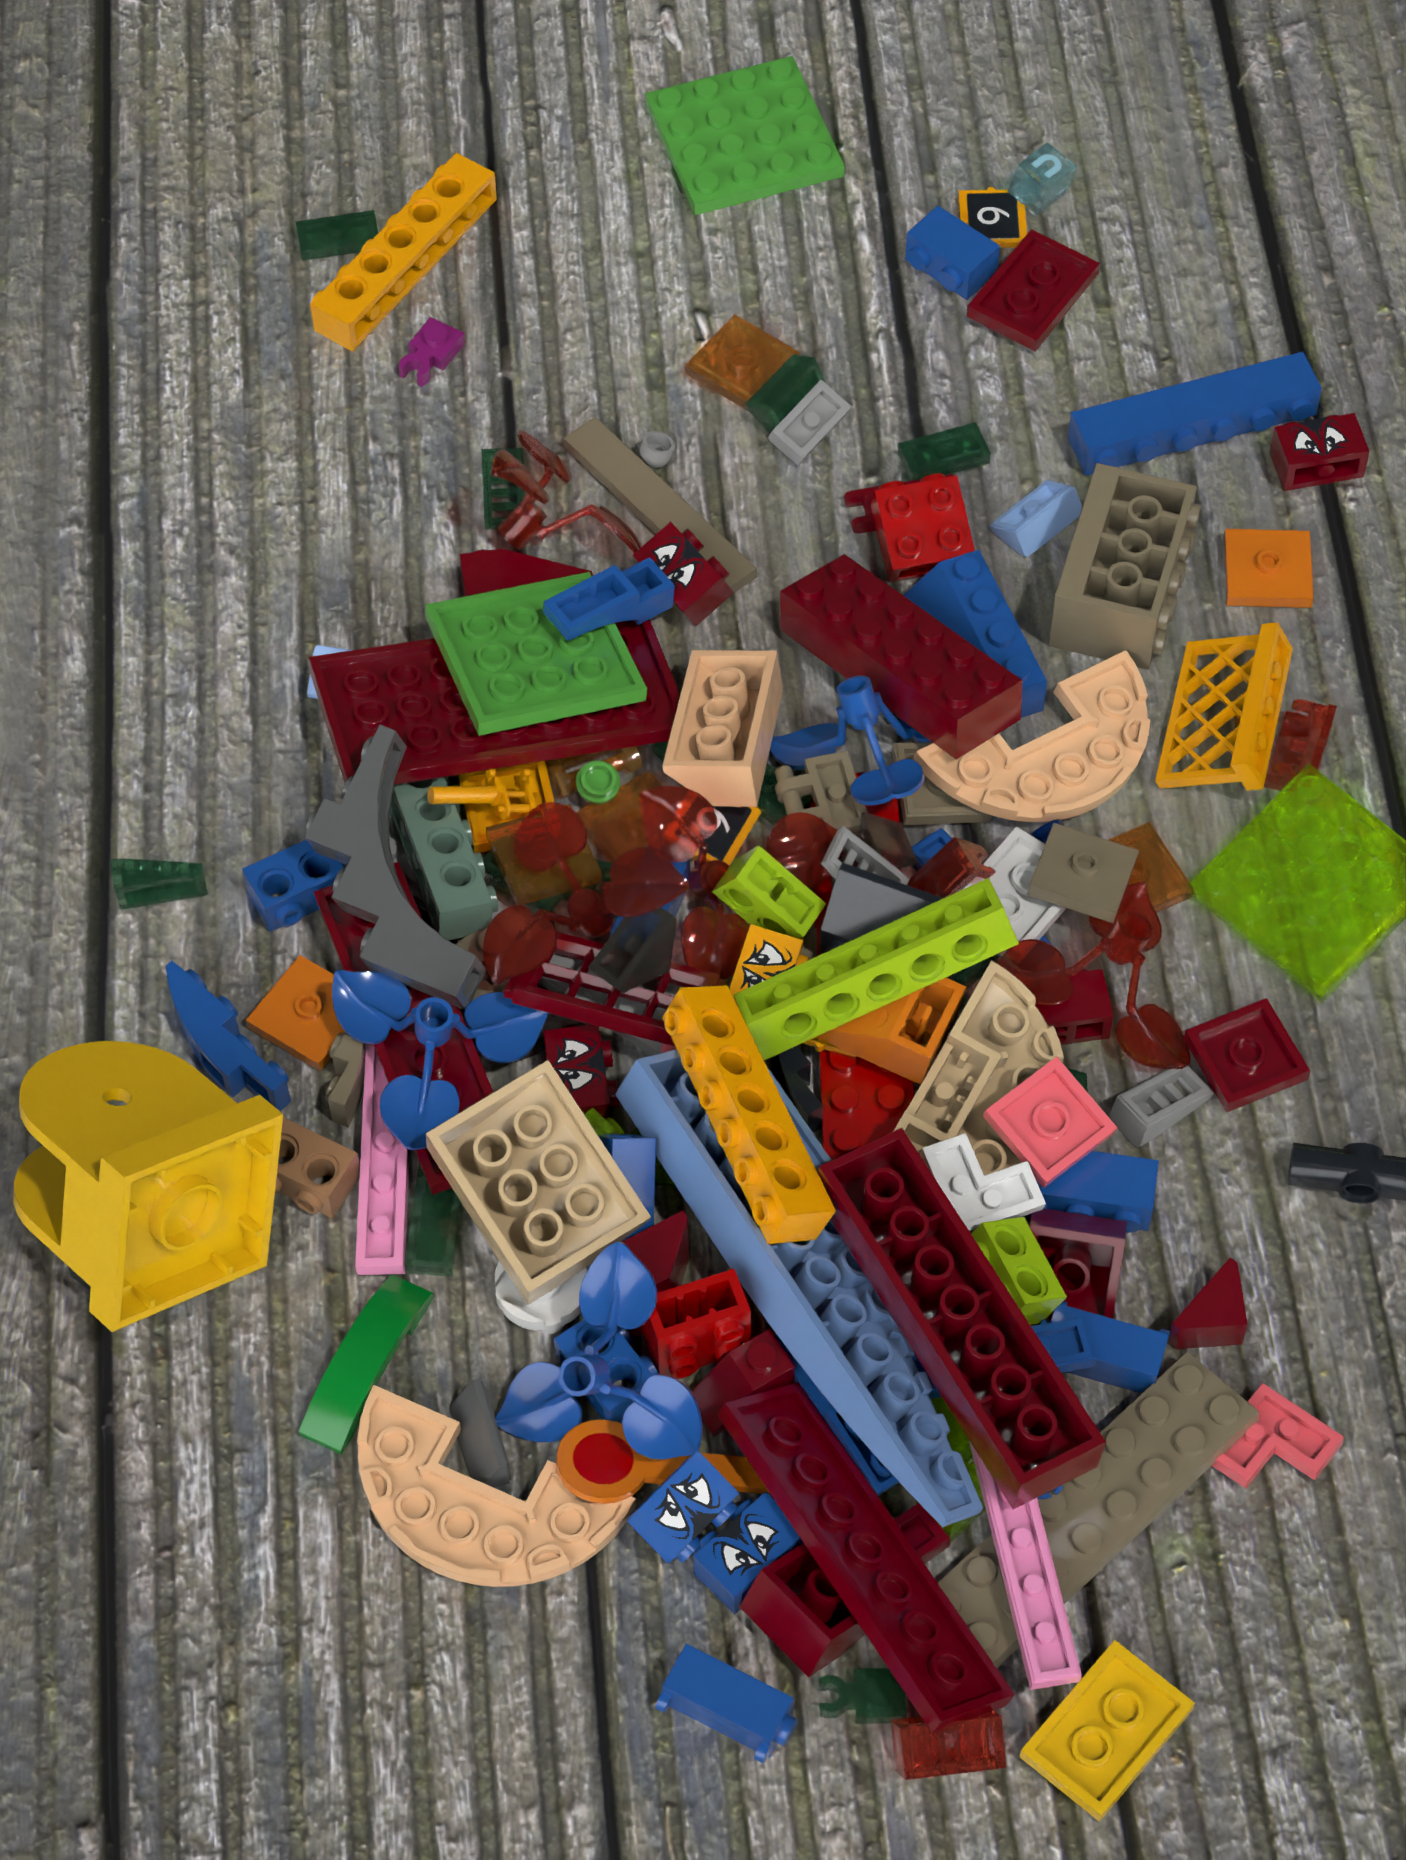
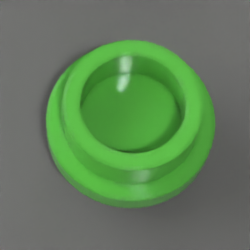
M591 761L579 770L576 778V788L579 795L585 801L592 804H605L613 800L620 788V776L611 764L605 761Z

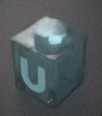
M1047 142L1017 165L1008 192L1036 215H1039L1067 193L1077 165Z

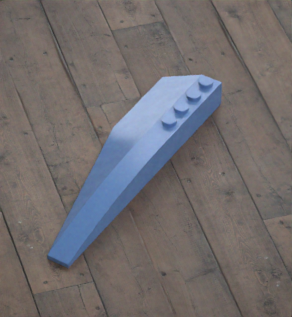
M677 1049L637 1059L617 1090L616 1097L642 1136L656 1138V1157L730 1268L735 1269L744 1289L793 1357L878 1460L942 1527L979 1514L983 1506L961 1454L952 1451L946 1436L950 1428L944 1414H937L929 1397V1393L933 1388L926 1372L918 1371L913 1359L915 1353L831 1220H829L816 1240L767 1244L759 1225L753 1218L752 1210L742 1188L735 1179L734 1171L728 1158L717 1141L715 1130L708 1115L699 1102V1096L688 1072L683 1068ZM767 1067L818 1173L819 1166L831 1161V1158Z

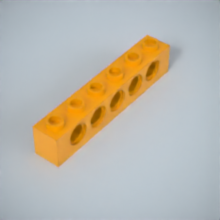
M457 152L446 164H441L436 169L433 177L421 189H417L412 194L409 202L397 214H393L388 219L385 227L373 239L366 241L361 252L349 264H345L340 268L336 278L324 290H320L315 294L310 303L314 331L353 352L497 200L495 172Z
M728 985L680 988L662 1016L664 1026L681 1057L683 1068L688 1072L699 1096V1102L705 1109L715 1130L717 1141L728 1158L734 1171L735 1179L741 1186L749 1203L755 1222L759 1225L767 1244L816 1240L836 1210Z

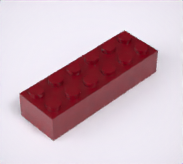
M847 555L839 556L780 590V630L846 679L855 676L868 677L874 693H880L883 703L893 714L957 760L1021 720L1023 680Z

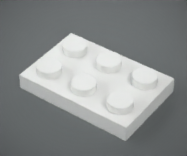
M1015 827L961 889L963 890L987 878L990 879L1019 943L998 954L1016 966L1066 909L1065 907L1027 895L1045 844L1018 827Z

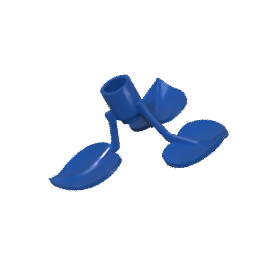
M866 676L848 678L837 686L836 691L841 706L836 708L839 717L838 724H818L787 735L773 736L770 751L776 761L783 766H790L794 770H804L805 759L836 753V747L845 744L847 723L853 725V728L856 730H865L879 769L862 774L851 785L850 790L853 799L862 805H879L889 802L893 798L898 799L909 796L919 790L924 782L923 769L914 760L903 759L889 766L886 765L873 726L878 722L880 712L902 739L907 740L914 737L920 743L931 742L903 720L896 719L883 703L880 693H874L871 681Z
M336 970L333 978L332 1002L336 1018L344 1032L354 1040L371 1045L379 1044L387 1038L391 1028L396 1031H402L415 1022L416 1038L425 1045L422 1079L413 1075L399 1076L386 1085L380 1099V1113L385 1126L404 1148L410 1150L427 1148L426 1133L456 1116L459 1112V1096L456 1088L448 1081H431L434 1049L444 1045L450 1039L453 1027L467 1039L476 1037V1048L486 1059L499 1063H510L522 1059L532 1050L549 1013L513 1004L512 999L503 997L504 992L487 993L477 997L466 1007L465 1021L470 1028L468 1029L460 1021V1016L453 1014L450 1004L437 997L423 1000L417 1008H412L411 1014L407 1016L410 1010L408 989L401 981L381 972Z
M615 1242L596 1257L584 1276L579 1292V1305L583 1318L592 1325H607L606 1331L592 1345L586 1346L584 1355L566 1359L561 1367L548 1362H536L523 1368L512 1381L504 1403L495 1417L499 1428L518 1438L529 1441L555 1442L562 1440L565 1434L573 1427L579 1425L582 1420L581 1406L573 1396H585L602 1392L604 1394L626 1397L634 1401L626 1409L622 1425L627 1442L639 1454L651 1459H669L679 1456H691L699 1450L702 1439L701 1413L695 1397L682 1382L670 1376L654 1375L645 1381L639 1394L635 1390L612 1385L609 1382V1366L603 1358L598 1356V1351L615 1335L617 1325L624 1329L638 1328L646 1323L656 1307L657 1288L655 1281L647 1267L626 1244Z

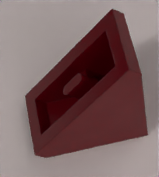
M1230 1257L1175 1319L1171 1326L1168 1345L1174 1349L1243 1344L1248 1323L1239 1267L1235 1260Z

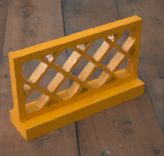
M1278 622L1261 624L1260 633L1255 635L1187 642L1155 782L1160 789L1242 782L1247 791L1262 790L1264 788L1293 647ZM1255 650L1254 656L1241 667L1233 661L1244 651ZM1216 654L1218 656L1201 671L1196 668L1198 655ZM1228 665L1234 671L1230 676L1217 686L1209 681L1210 678ZM1244 680L1248 684L1247 690L1231 702L1225 695ZM1202 685H1205L1210 692L1191 706L1188 703L1189 695ZM1218 700L1227 706L1209 721L1201 715ZM1236 715L1240 719L1239 726L1223 737L1217 730ZM1196 719L1202 727L1183 741L1180 738L1181 730ZM1211 735L1219 741L1201 757L1193 751L1194 748ZM1229 751L1232 754L1230 768L1212 769L1209 766L1225 752ZM1187 754L1194 760L1182 772L1171 773L1173 765Z

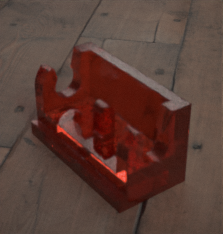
M1297 699L1293 701L1291 709L1297 712L1286 711L1265 778L1264 787L1311 799L1337 706L1332 704L1326 706ZM1298 712H1305L1308 715H1302Z
M954 836L910 878L907 885L941 898H946L963 890L975 877L987 879L994 875L996 871L992 867H987L981 863L988 857L983 846Z

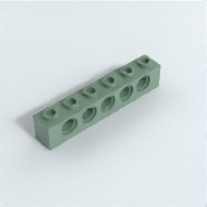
M448 776L393 785L389 809L434 930L446 940L466 937L474 932L483 931L491 927L492 913L498 911L496 892L492 885L486 886L483 858L480 852L473 853L471 847L473 844L471 828L468 820L460 819V804H430L428 802L427 794L429 787L448 786Z

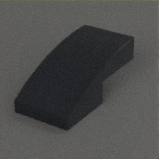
M795 1046L776 1055L779 1083L814 1133L822 1128L823 1105L808 1088L810 1085L811 1062L799 1047Z

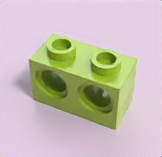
M759 845L737 857L712 891L750 925H756L798 939L806 935L826 905L821 898Z
M1024 1217L982 1222L971 1233L1030 1325L1041 1323L1067 1298Z

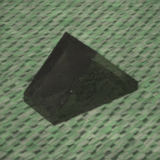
M641 894L588 969L621 993L632 990L669 972L677 918Z

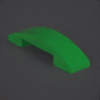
M393 1274L385 1280L360 1312L333 1356L299 1429L300 1436L340 1455L343 1454L359 1427L364 1405L373 1385L376 1386L405 1335L412 1336L434 1298L433 1292Z

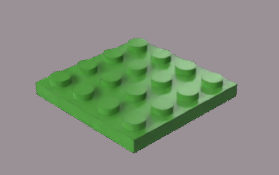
M793 56L645 93L646 106L694 215L844 177L845 165Z
M590 572L425 604V618L478 736L646 701L647 687L615 623L596 628L567 641L543 613V602L592 577Z

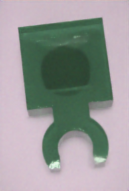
M889 1668L854 1669V1683H845L843 1679L834 1675H825L819 1678V1691H833L839 1697L833 1703H820L819 1714L821 1717L833 1719L841 1716L846 1710H855V1724L906 1723V1693Z

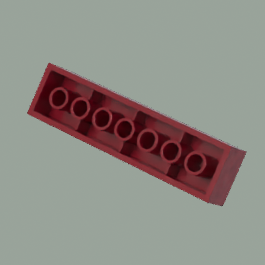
M903 1128L820 1165L818 1175L836 1210L830 1219L1012 1509L1014 1510L1097 1468L1106 1445L1105 1439Z

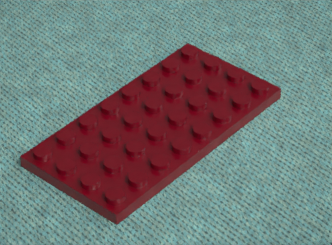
M650 619L639 625L634 620L615 623L647 687L646 701L480 736L477 734L435 638L309 657L310 675L344 783L349 777L355 775L362 761L361 753L364 744L370 737H374L379 725L395 730L407 746L394 779V785L666 742L670 738L680 693Z

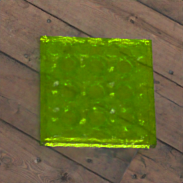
M1308 763L1187 885L1188 893L1318 1001L1323 1003L1406 918V840Z

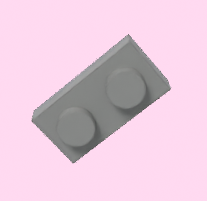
M820 380L775 427L767 439L799 466L847 415L852 406L823 380Z

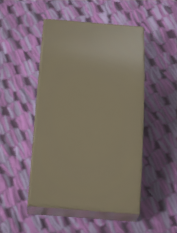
M340 1032L331 1047L330 1057L333 1058L336 1076L329 1084L326 1101L329 1103L332 1121L349 1128L356 1114L364 1089L366 1047L365 1043L358 1042L346 1033Z

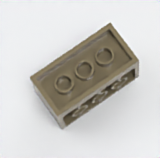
M1096 463L1055 594L1049 641L1050 647L1105 660L1127 650L1138 668L1150 669L1153 655H1162L1168 632L1166 630L1168 621L1171 622L1177 603L1176 594L1178 588H1182L1187 568L1186 560L1188 555L1191 556L1197 534L1195 529L1201 510V505L1194 503L1197 486Z

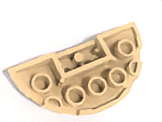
M990 962L952 1028L945 1044L894 1130L903 1128L919 1154L924 1147L966 1133L984 1176L1022 1163L984 1119L983 1114L985 1110L1056 1056L1062 1063L1064 1060L1053 1025H1047L1042 1014L1036 1008L1035 996L1020 980L997 963Z

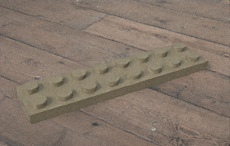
M1188 1351L1157 1379L1156 1384L1153 1383L1100 1432L1106 1441V1445L1097 1468L1063 1484V1489L1059 1494L1056 1495L1051 1490V1498L1037 1499L1064 1604L1209 1469L1222 1453H1226L1245 1435V1432L1252 1425L1259 1421V1411ZM991 1533L943 1577L938 1584L996 1668H998L1019 1648V1642Z

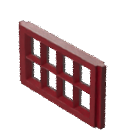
M546 929L545 932L539 930L536 932L505 987L503 997L512 999L513 1004L675 1047L671 1036L665 1029L664 1021L652 1018L657 1007L667 1010L674 996L664 994L668 984L681 987L726 986L729 981L720 979V974ZM554 953L582 960L578 970L549 963ZM592 963L621 970L615 981L588 974ZM631 973L658 980L654 991L625 983ZM541 977L570 984L565 994L536 987ZM580 987L608 994L603 1005L575 998ZM618 997L647 1004L642 1015L613 1008Z

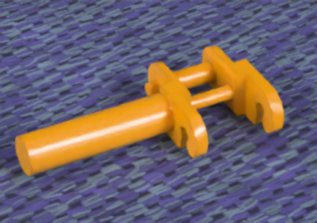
M490 769L485 774V786L429 787L427 796L430 804L491 803V806H497V812H499L502 820H508L510 813H525L527 819H534L536 812H538V805L535 802L538 790L534 777H529L530 769H522L520 772L519 783L521 791H506L505 784H501L499 777H495V769ZM509 798H521L522 804H510Z

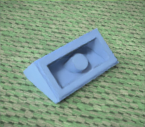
M1046 480L992 522L989 527L991 532L1024 557H1029L1077 519L1081 514L1082 505L1075 487Z

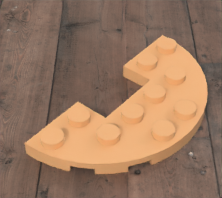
M1127 650L1057 683L1053 693L1068 711L1073 721L1014 750H1011L999 733L957 760L934 743L916 751L913 760L921 765L924 775L946 794L980 812L999 818L1023 822H1049L1075 817L1093 810L1109 800L1126 784L1135 771L1149 736L1150 719H1148L1146 705L1147 690L1135 662Z
M373 1385L365 1402L357 1438L358 1462L364 1493L371 1511L381 1528L406 1555L442 1576L473 1585L491 1587L519 1586L554 1578L581 1565L601 1551L626 1524L627 1521L625 1519L636 1507V1498L632 1496L619 1502L606 1504L590 1502L576 1496L562 1483L557 1472L556 1463L547 1460L525 1502L443 1466L461 1431L459 1421Z

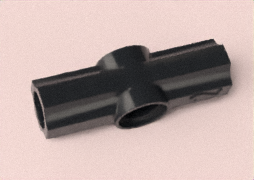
M1293 1142L1288 1172V1185L1337 1191L1342 1199L1357 1204L1373 1203L1378 1201L1380 1197L1406 1201V1158L1384 1155V1151L1380 1147L1369 1143H1351L1344 1146L1343 1149Z

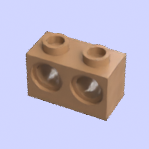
M283 1117L279 1158L290 1157L292 1159L285 1164H278L275 1195L279 1192L293 1199L301 1209L310 1214H318L320 1212L330 1218H334L360 1178L358 1153ZM321 1176L332 1177L330 1181L323 1184L313 1182Z

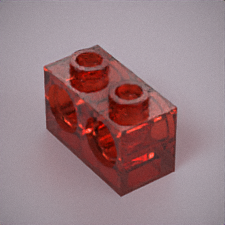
M994 1710L981 1716L950 1722L935 1733L931 1732L929 1725H926L921 1716L890 1720L895 1771L904 1780L1007 1768L1002 1718Z

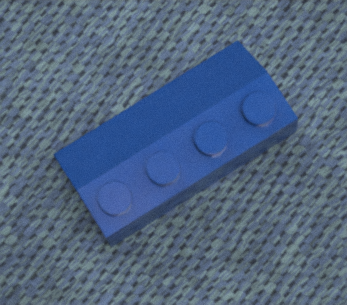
M980 550L939 562L903 595L1023 680L1021 718L1044 711L1047 679Z

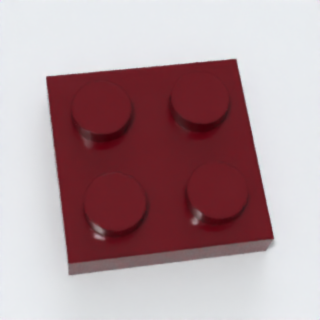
M1267 998L1185 1030L1184 1041L1226 1113L1309 1079V1067Z

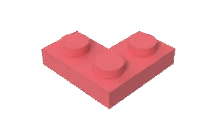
M1262 1383L1248 1400V1403L1259 1411V1421L1252 1425L1245 1432V1435L1226 1453H1222L1212 1466L1246 1489L1271 1456L1276 1454L1313 1480H1316L1343 1445L1344 1436Z

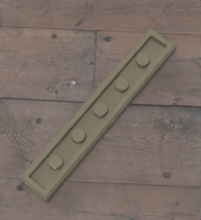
M596 417L563 438L564 448L655 534L670 521L681 533L688 528L704 545V548L699 553L707 561L714 556L730 574L724 581L734 593L757 578V568Z

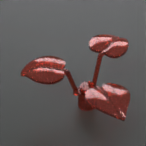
M520 430L517 433L522 446L537 461L544 465L545 474L539 483L534 479L531 472L507 450L500 449L494 455L491 476L508 480L527 492L522 502L497 526L499 533L516 549L521 551L536 535L543 540L550 532L587 515L597 518L606 528L621 539L633 553H636L642 547L634 531L621 518L603 505L596 507L591 504L547 526L544 525L543 521L547 518V515L535 501L538 500L543 505L549 502L550 498L544 488L554 474L566 484L571 481L572 474L563 460L549 448L545 447L533 435L524 430Z
M660 786L644 790L638 794V800L642 813L643 832L650 849L659 858L675 863L691 859L697 849H699L698 858L694 860L695 867L689 874V887L696 896L704 898L706 904H711L715 908L714 911L707 907H696L685 917L681 928V947L686 965L720 974V979L725 980L735 973L749 926L737 914H724L723 904L712 892L730 867L721 860L706 862L708 846L703 840L710 837L717 828L715 811L705 797L684 787ZM798 812L786 815L777 821L770 833V847L776 855L773 858L808 888L813 887L830 875L821 863L837 829L809 813ZM841 851V853H840V855H839V857H838V860H840V858H841L842 851Z
M556 802L540 804L528 813L519 826L514 838V852L518 861L525 868L532 871H546L558 862L574 890L567 905L570 918L544 909L538 910L533 915L526 906L520 904L512 905L502 910L490 922L483 941V958L488 974L494 984L498 986L512 977L528 973L542 965L549 959L557 945L556 929L550 921L566 925L571 931H576L579 928L588 937H599L611 928L613 914L621 917H635L656 910L690 888L689 883L664 854L653 848L639 847L625 852L611 865L610 877L612 881L602 884V898L595 890L583 889L565 859L579 854L586 846L587 829L583 820L573 809Z
M1144 881L1127 885L1114 923L1089 916L1092 929L1102 939L1096 947L1073 966L1065 968V959L1060 951L1049 943L1038 939L1019 941L1018 945L1009 948L996 961L998 965L1020 980L1035 996L1036 1003L1040 1005H1056L1068 1000L1073 993V986L1068 977L1076 975L1103 951L1115 964L1125 965L1132 963L1126 1011L1129 1016L1121 1018L1115 1029L1119 1046L1129 1058L1148 1067L1183 1069L1190 1064L1189 1048L1174 1018L1155 1004H1145L1139 1010H1137L1135 1005L1141 966L1146 959L1141 952L1154 949L1162 937V926L1150 901Z

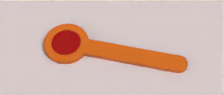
M600 1419L583 1422L565 1434L557 1450L556 1467L562 1483L573 1494L590 1502L606 1504L619 1502L631 1497L644 1483L662 1484L689 1456L669 1459L645 1457L629 1445L624 1435L622 1423ZM701 1453L738 1492L758 1494L767 1492L771 1495L746 1457Z

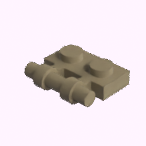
M848 750L805 759L804 769L806 774L794 777L790 766H782L775 770L777 784L775 785L778 801L784 803L787 813L784 820L788 834L794 836L798 848H807L813 844L814 841L811 834L813 828L822 827L826 841L833 840L838 828L842 826L855 835L870 832V820L866 807L857 803L851 794V785L856 780V775ZM812 794L816 807L804 809L801 797Z

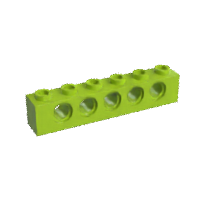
M987 878L734 994V997L763 1060H766L1014 947L1019 943L1005 909L990 879Z

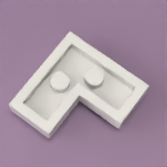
M966 1133L921 1149L919 1155L970 1233L982 1222L1023 1217L1043 1210L1046 1205L1028 1161L984 1176Z

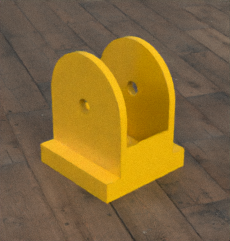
M97 1041L72 1045L45 1056L28 1070L20 1086L19 1112L24 1126L43 1146L31 1153L18 1168L14 1180V1207L18 1217L27 1229L91 1286L89 1312L111 1332L267 1266L283 1113L265 1098L257 1095L237 1103L187 1061L167 1051L132 1042ZM111 1100H119L127 1104L122 1106H115L108 1104L106 1102Z

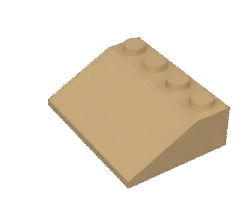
M548 1060L426 1133V1144L429 1153L527 1305L574 1277L590 1265L605 1248L615 1242H621L651 1219L650 1214Z

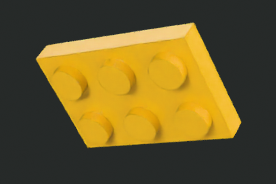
M1114 1640L1020 1750L1019 1757L1100 1822L1193 1711L1195 1702Z

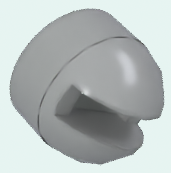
M648 432L643 436L640 445V457L643 461H646L649 467L661 468L671 459L675 443L671 437L662 432Z

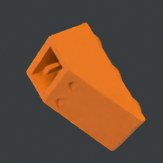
M948 978L941 979L825 1032L816 1038L921 1085L958 1014L966 986Z

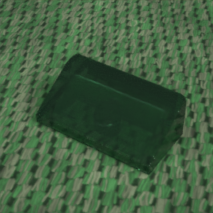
M792 355L746 402L745 405L748 411L769 434L820 380L825 382L814 357Z

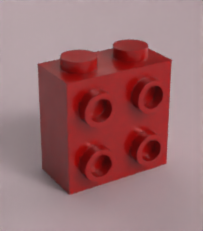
M941 473L931 474L923 477L920 482L904 485L903 481H892L881 485L878 490L874 491L870 505L888 583L924 577L939 562L975 551L957 475L945 477Z
M735 1269L657 1293L654 1312L643 1326L644 1340L658 1374L675 1379L686 1378L694 1374L700 1367L716 1362L719 1363L728 1352L750 1340L751 1310Z

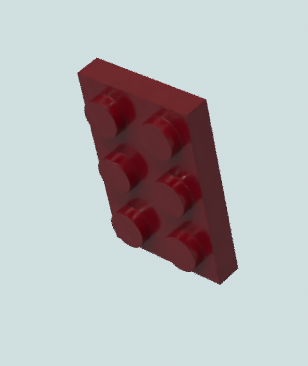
M1031 229L968 304L966 317L1036 352L1097 277L1100 263Z

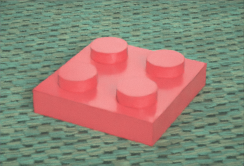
M1057 1056L986 1109L983 1114L984 1119L1022 1163L1028 1161L1035 1179L1043 1188L1111 1137L1117 1130V1126Z

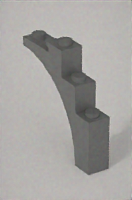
M379 725L374 737H370L364 744L361 753L362 761L355 775L349 777L343 786L341 803L339 804L324 798L319 809L311 813L306 824V835L304 838L317 853L347 865L346 869L343 868L339 871L334 880L332 898L344 912L375 924L374 928L367 930L360 946L361 954L359 958L371 971L381 972L401 981L406 986L430 996L441 998L450 1004L466 1010L487 969L476 955L447 941L425 923L411 907L400 884L390 848L389 808L394 779L407 746L395 730Z

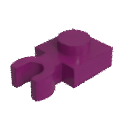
M430 317L408 343L409 354L404 356L399 362L400 377L405 378L410 371L419 370L416 374L417 384L421 387L426 385L431 378L430 369L435 366L444 370L464 346V332Z

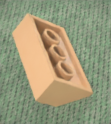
M692 650L663 762V772L712 806L757 807L783 694L777 651Z

